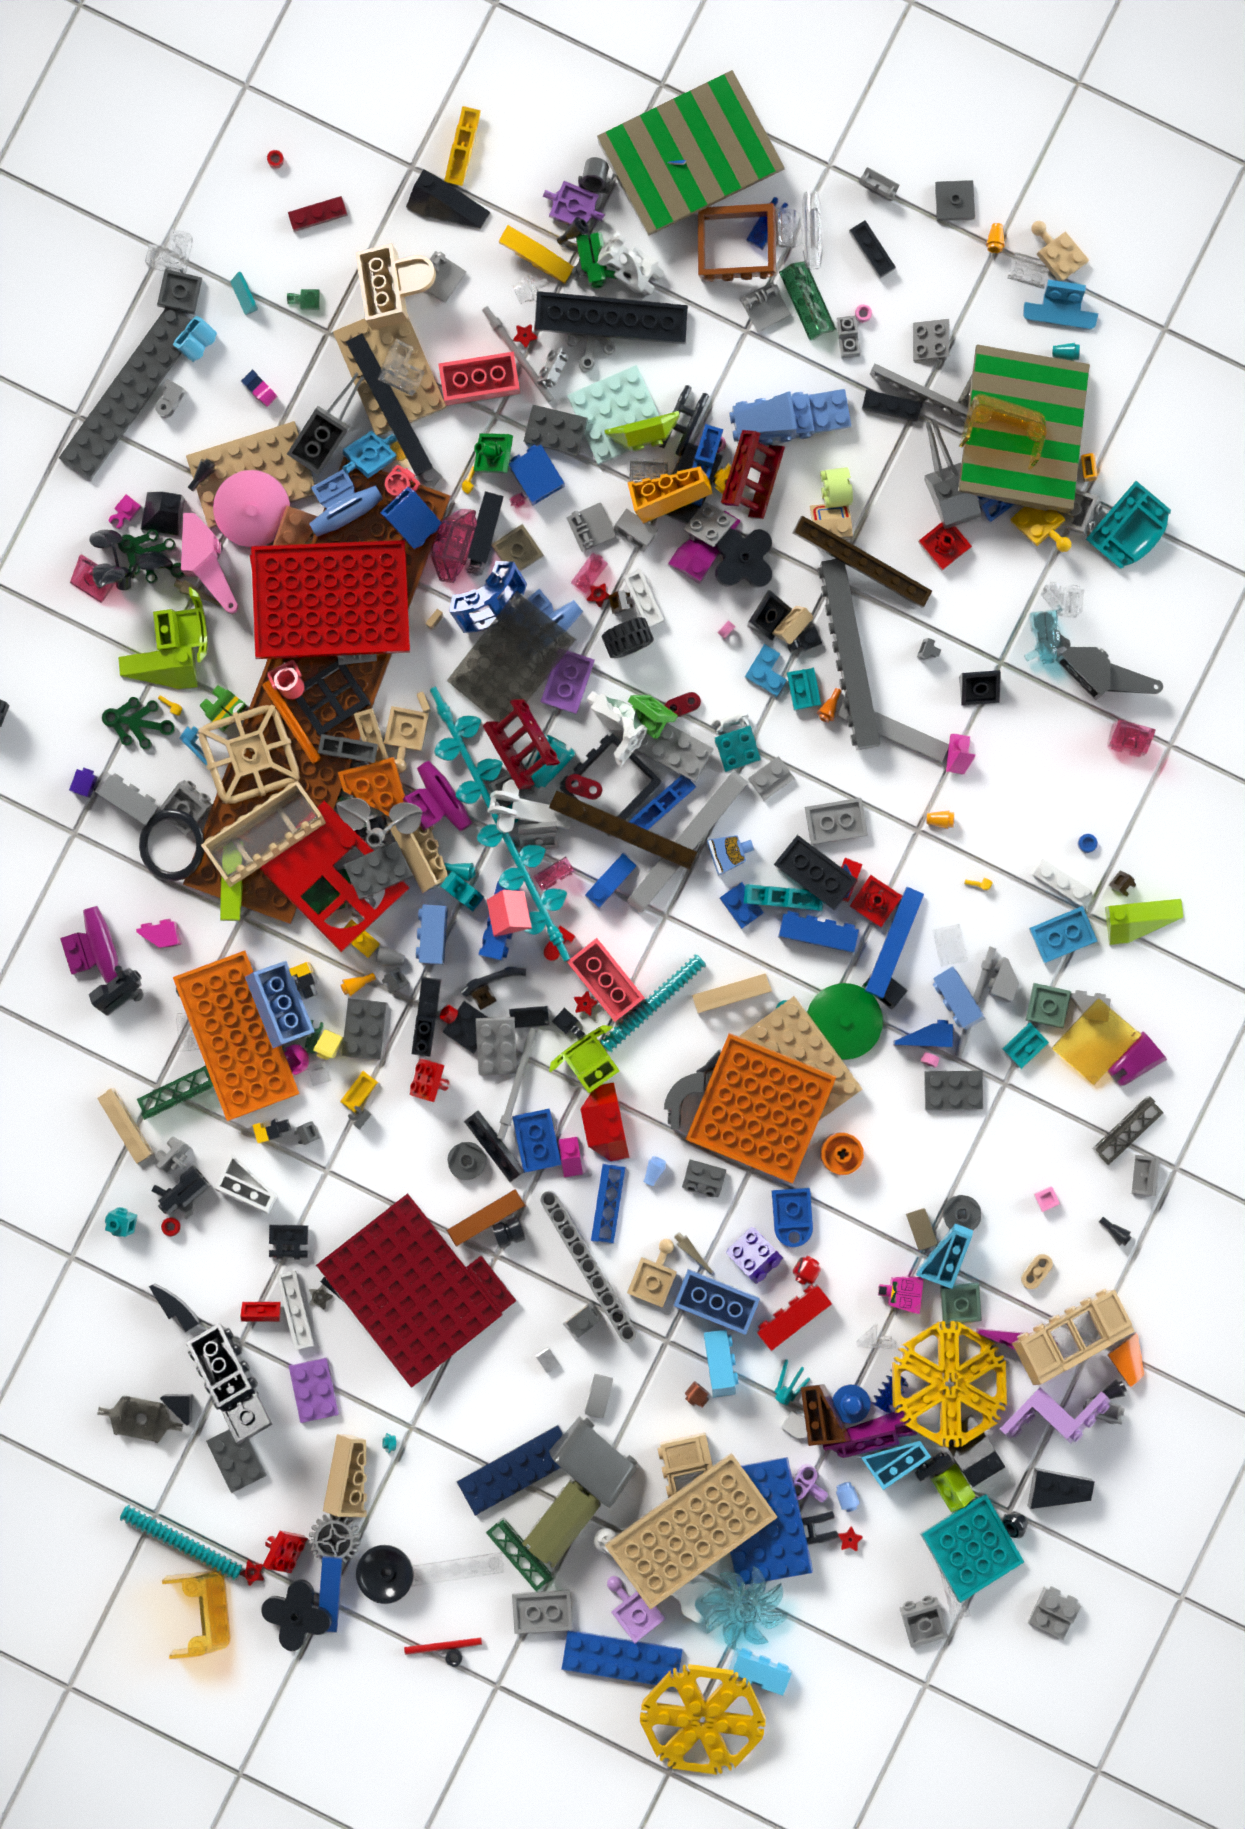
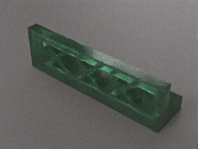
M807 262L791 263L781 270L779 274L809 341L815 340L822 334L835 331L834 322ZM800 267L802 268L805 275H802L800 273ZM807 285L811 288L812 293L808 290ZM814 303L818 304L820 310L816 308ZM822 319L826 322L827 328H825Z
M205 1065L138 1098L137 1102L142 1110L141 1115L143 1119L148 1120L214 1086ZM204 1071L208 1081L202 1084L195 1082L197 1074ZM180 1082H190L189 1090L185 1092L178 1091ZM164 1090L174 1091L171 1099L167 1101L160 1099ZM147 1098L155 1099V1106L147 1110L143 1100Z
M504 1517L486 1531V1534L536 1592L554 1579V1575L545 1564L528 1550L530 1547L522 1544L523 1539ZM499 1527L504 1532L505 1539H497L492 1532ZM507 1542H511L518 1549L517 1554L509 1553L506 1550ZM519 1557H525L530 1563V1568H522L519 1565ZM532 1572H538L543 1578L538 1585L532 1580Z

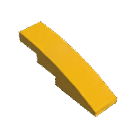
M462 106L454 142L450 151L445 182L463 186L482 110Z
M507 225L498 241L499 244L514 251L515 255L532 263L533 267L564 284L574 266L543 245Z

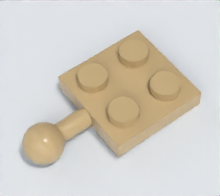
M1035 221L1032 224V233L1036 236H1041L1047 244L1036 255L1058 281L1063 282L1089 262L1087 256L1066 231L1053 240L1047 233L1046 224L1043 221Z
M391 706L384 744L399 747L395 762L400 774L407 767L404 761L406 748L422 751L429 713Z
M670 1239L660 1241V1253L656 1263L641 1257L627 1294L663 1308L677 1271L663 1266L667 1254L671 1253L674 1249V1243Z

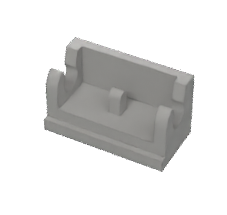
M627 508L613 529L615 533L644 552L658 531L657 528L648 522L643 524L640 518Z
M1135 1155L1131 1193L1156 1196L1160 1157Z

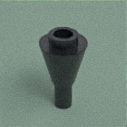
M576 217L565 233L557 238L558 244L562 245L569 239L587 234L588 225L586 221Z
M208 458L200 460L194 479L188 486L191 491L194 492L200 482L202 483L217 471L215 463Z
M719 1049L708 1060L706 1065L696 1070V1072L708 1073L713 1071L721 1050Z
M1104 1216L1100 1219L1099 1223L1108 1230L1120 1247L1121 1244L1126 1246L1132 1238L1130 1236L1131 1231L1112 1224Z
M1115 1379L1102 1392L1110 1400L1126 1396L1124 1392L1127 1389L1123 1381L1119 1382Z

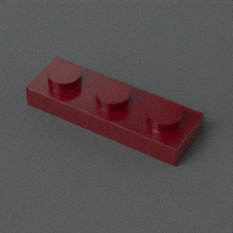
M342 196L288 212L293 232L348 216Z
M482 1255L466 1266L501 1313L517 1301Z

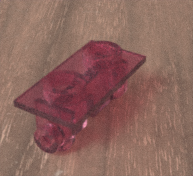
M592 553L571 581V584L586 594L608 563L599 554Z
M565 856L533 877L543 891L557 883L556 880H563L573 875L572 872L575 870Z

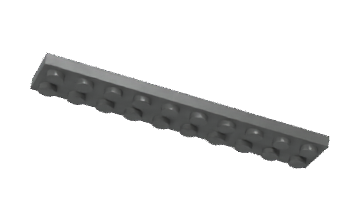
M164 309L58 457L61 461L90 481L182 354L173 346V343L191 321L190 318L180 311Z

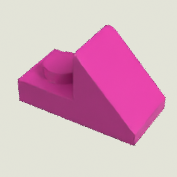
M950 734L946 772L966 773L976 754L969 753L970 736Z
M578 1137L558 1139L564 1178L583 1175Z

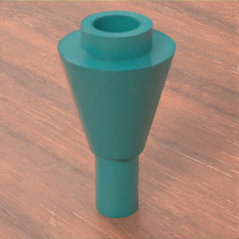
M444 862L446 871H453L468 882L471 878L475 877L476 867H474L473 863L449 864Z

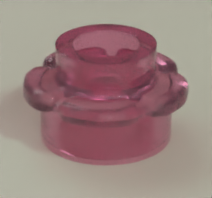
M522 492L509 498L510 506L518 508L524 505V500L527 497H524Z

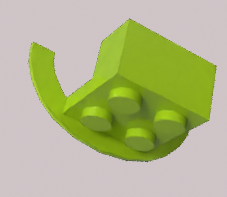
M189 587V594L193 601L194 609L153 611L156 643L158 650L199 647L197 662L200 663L208 650L206 619L199 594Z
M602 1025L582 1037L551 1061L549 1072H552L563 1061H566L588 1093L592 1092L620 1072L597 1039V1037L608 1032L613 1027Z

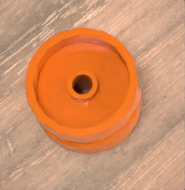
M837 1132L828 1136L823 1141L820 1148V1158L823 1165L829 1171L838 1175H848L855 1172L861 1166L864 1159V1149L861 1142L855 1136L845 1132ZM844 1150L845 1155L840 1157L838 1151Z

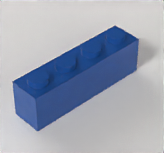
M792 911L783 914L778 937L854 953L859 929H855V925L844 923V926L836 925L837 921L829 919L821 922L817 921L818 917L806 915V918L798 917L799 913Z

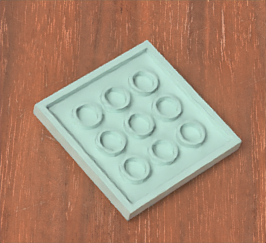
M637 365L567 395L575 415L588 418L584 435L597 465L632 451L606 437L604 430L659 416Z

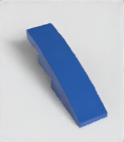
M705 424L692 468L701 467L710 479L724 429ZM704 498L692 502L691 504L701 506Z
M681 775L629 822L649 830L697 786L690 779Z
M323 1556L319 1607L328 1610L332 1617V1624L326 1632L337 1633L342 1558Z

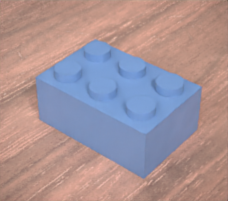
M423 904L422 909H419L418 920L421 921V928L417 929V939L420 940V947H416V959H419L421 964L444 965L448 907Z
M953 966L933 978L935 990L939 995L943 994L945 997L943 1003L948 1011L954 1012L955 1016L952 1018L959 1028L963 1027L967 1030L986 1019L958 971Z

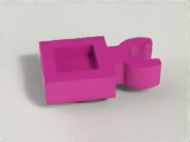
M125 494L114 508L118 513L111 515L108 521L112 523L115 519H118L119 524L116 528L121 529L125 518L131 521L142 506Z

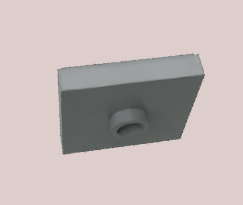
M973 180L935 182L937 221L975 219Z
M165 269L157 307L195 315L202 277Z

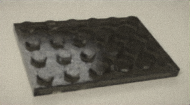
M516 591L450 675L447 682L493 720L500 722L514 710L510 703L511 700L524 699L525 702L530 700L577 639L519 591Z

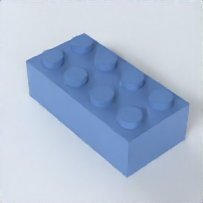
M287 960L255 971L245 977L273 1049L315 1032L300 993L297 990L294 978L290 974Z
M687 1269L673 1305L746 1335L760 1297Z

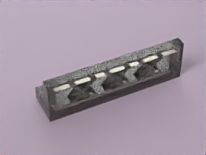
M1146 1096L1092 1150L1107 1165H1110L1164 1112L1155 1104L1156 1101L1151 1096ZM1152 1106L1157 1113L1152 1118H1145V1111ZM1136 1120H1141V1129L1139 1131H1131V1125ZM1122 1133H1128L1127 1142L1125 1144H1117V1138ZM1114 1146V1154L1107 1159L1102 1152L1107 1147Z

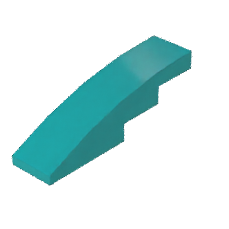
M745 884L744 903L815 911H822L823 902L804 889Z

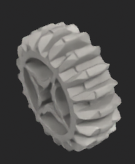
M324 1514L322 1516L323 1521L318 1518L316 1520L318 1526L312 1525L311 1527L315 1532L309 1533V1536L314 1538L309 1540V1544H315V1546L310 1550L311 1552L318 1551L315 1555L316 1558L320 1555L342 1558L343 1563H347V1557L352 1559L354 1557L352 1552H358V1548L354 1545L359 1546L361 1544V1541L355 1540L361 1537V1533H355L359 1526L352 1527L355 1522L354 1519L348 1523V1517L341 1519V1517L335 1518L334 1515L330 1514V1519H328L327 1515ZM330 1524V1534L319 1538L321 1529ZM336 1524L345 1527L349 1534L341 1533ZM333 1533L339 1537L337 1543H333L330 1539ZM350 1540L349 1548L340 1553V1543ZM321 1544L329 1545L334 1554L327 1552Z

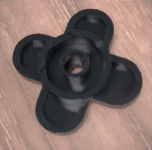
M729 528L715 545L717 550L724 556L723 561L715 570L717 581L726 587L737 584L742 578H745L754 587L759 588L767 585L772 579V569L763 557L772 547L770 534L765 530L757 529L743 538L736 530Z
M303 1579L294 1581L288 1587L286 1598L271 1596L264 1601L261 1607L263 1618L269 1623L280 1626L279 1642L288 1651L300 1649L306 1641L307 1633L314 1635L324 1634L332 1624V1617L329 1611L323 1607L315 1606L313 1602V1586Z

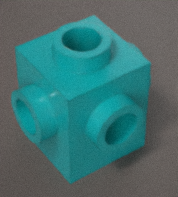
M118 1207L106 1215L105 1231L111 1232L116 1237H127L135 1232L138 1215L128 1212L126 1208Z

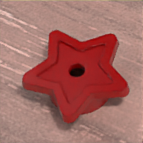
M532 324L526 327L516 326L517 335L513 339L514 342H520L525 348H528L531 341L538 339L532 333Z
M603 583L597 587L590 585L591 594L587 601H595L598 607H602L604 600L609 599L610 595L606 592V584Z
M586 991L582 997L574 996V1000L577 1003L575 1013L584 1011L591 1016L592 1007L598 1004V1001L591 999L589 991Z
M852 1526L849 1527L847 1532L838 1534L842 1540L841 1550L851 1548L854 1551H858L857 1543L863 1539V1536L855 1534Z
M247 1561L246 1569L241 1571L240 1575L247 1579L249 1586L256 1580H264L261 1574L263 1564L254 1565L251 1561Z

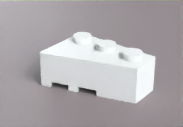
M231 1153L215 1186V1190L269 1215L277 1198L276 1194Z

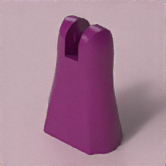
M1142 1031L1111 1064L1108 1073L1113 1076L1122 1068L1125 1069L1127 1073L1122 1075L1116 1082L1121 1087L1163 1063L1167 1058L1151 1038Z

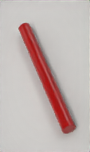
M482 1638L404 1647L405 1655L479 1646L482 1645Z

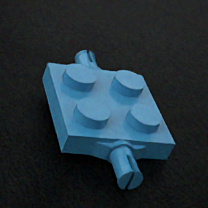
M371 430L343 449L342 454L350 461V463L342 467L343 471L348 474L356 468L367 478L371 477L396 460L397 455L389 446L397 441L396 437L391 434L386 439H382Z

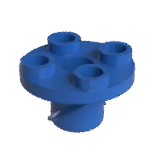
M848 1384L840 1387L833 1394L832 1401L843 1422L849 1424L858 1423L868 1415L871 1402L869 1395L862 1387Z

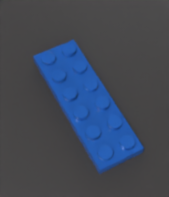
M568 1630L561 1670L657 1685L670 1670L672 1675L674 1668L679 1673L683 1648L642 1641L634 1643L630 1639Z

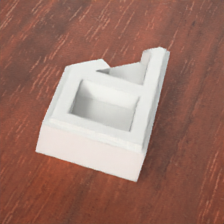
M791 1411L781 1428L797 1439L807 1437L805 1420Z

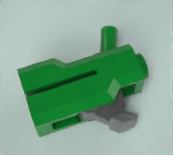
M592 233L589 237L588 234L576 237L579 262L572 269L573 279L576 280L578 275L587 276L589 286L593 288L603 287L606 284V277L617 279L614 276V273L617 271L607 270L606 265L603 266L597 263L599 253L604 246L602 233Z

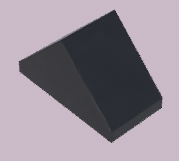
M164 1394L160 1398L186 1426L192 1422L193 1394Z

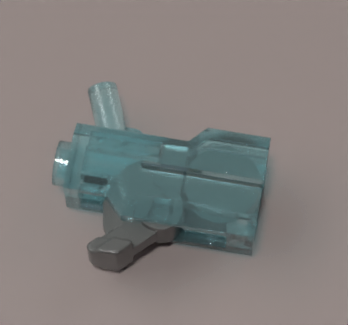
M1057 610L1038 611L1029 614L1030 630L1035 633L1036 645L1033 651L1024 655V658L1028 662L1038 657V662L1053 664L1054 660L1058 658L1057 649L1062 647L1068 649L1071 647L1070 640L1062 636L1059 631Z

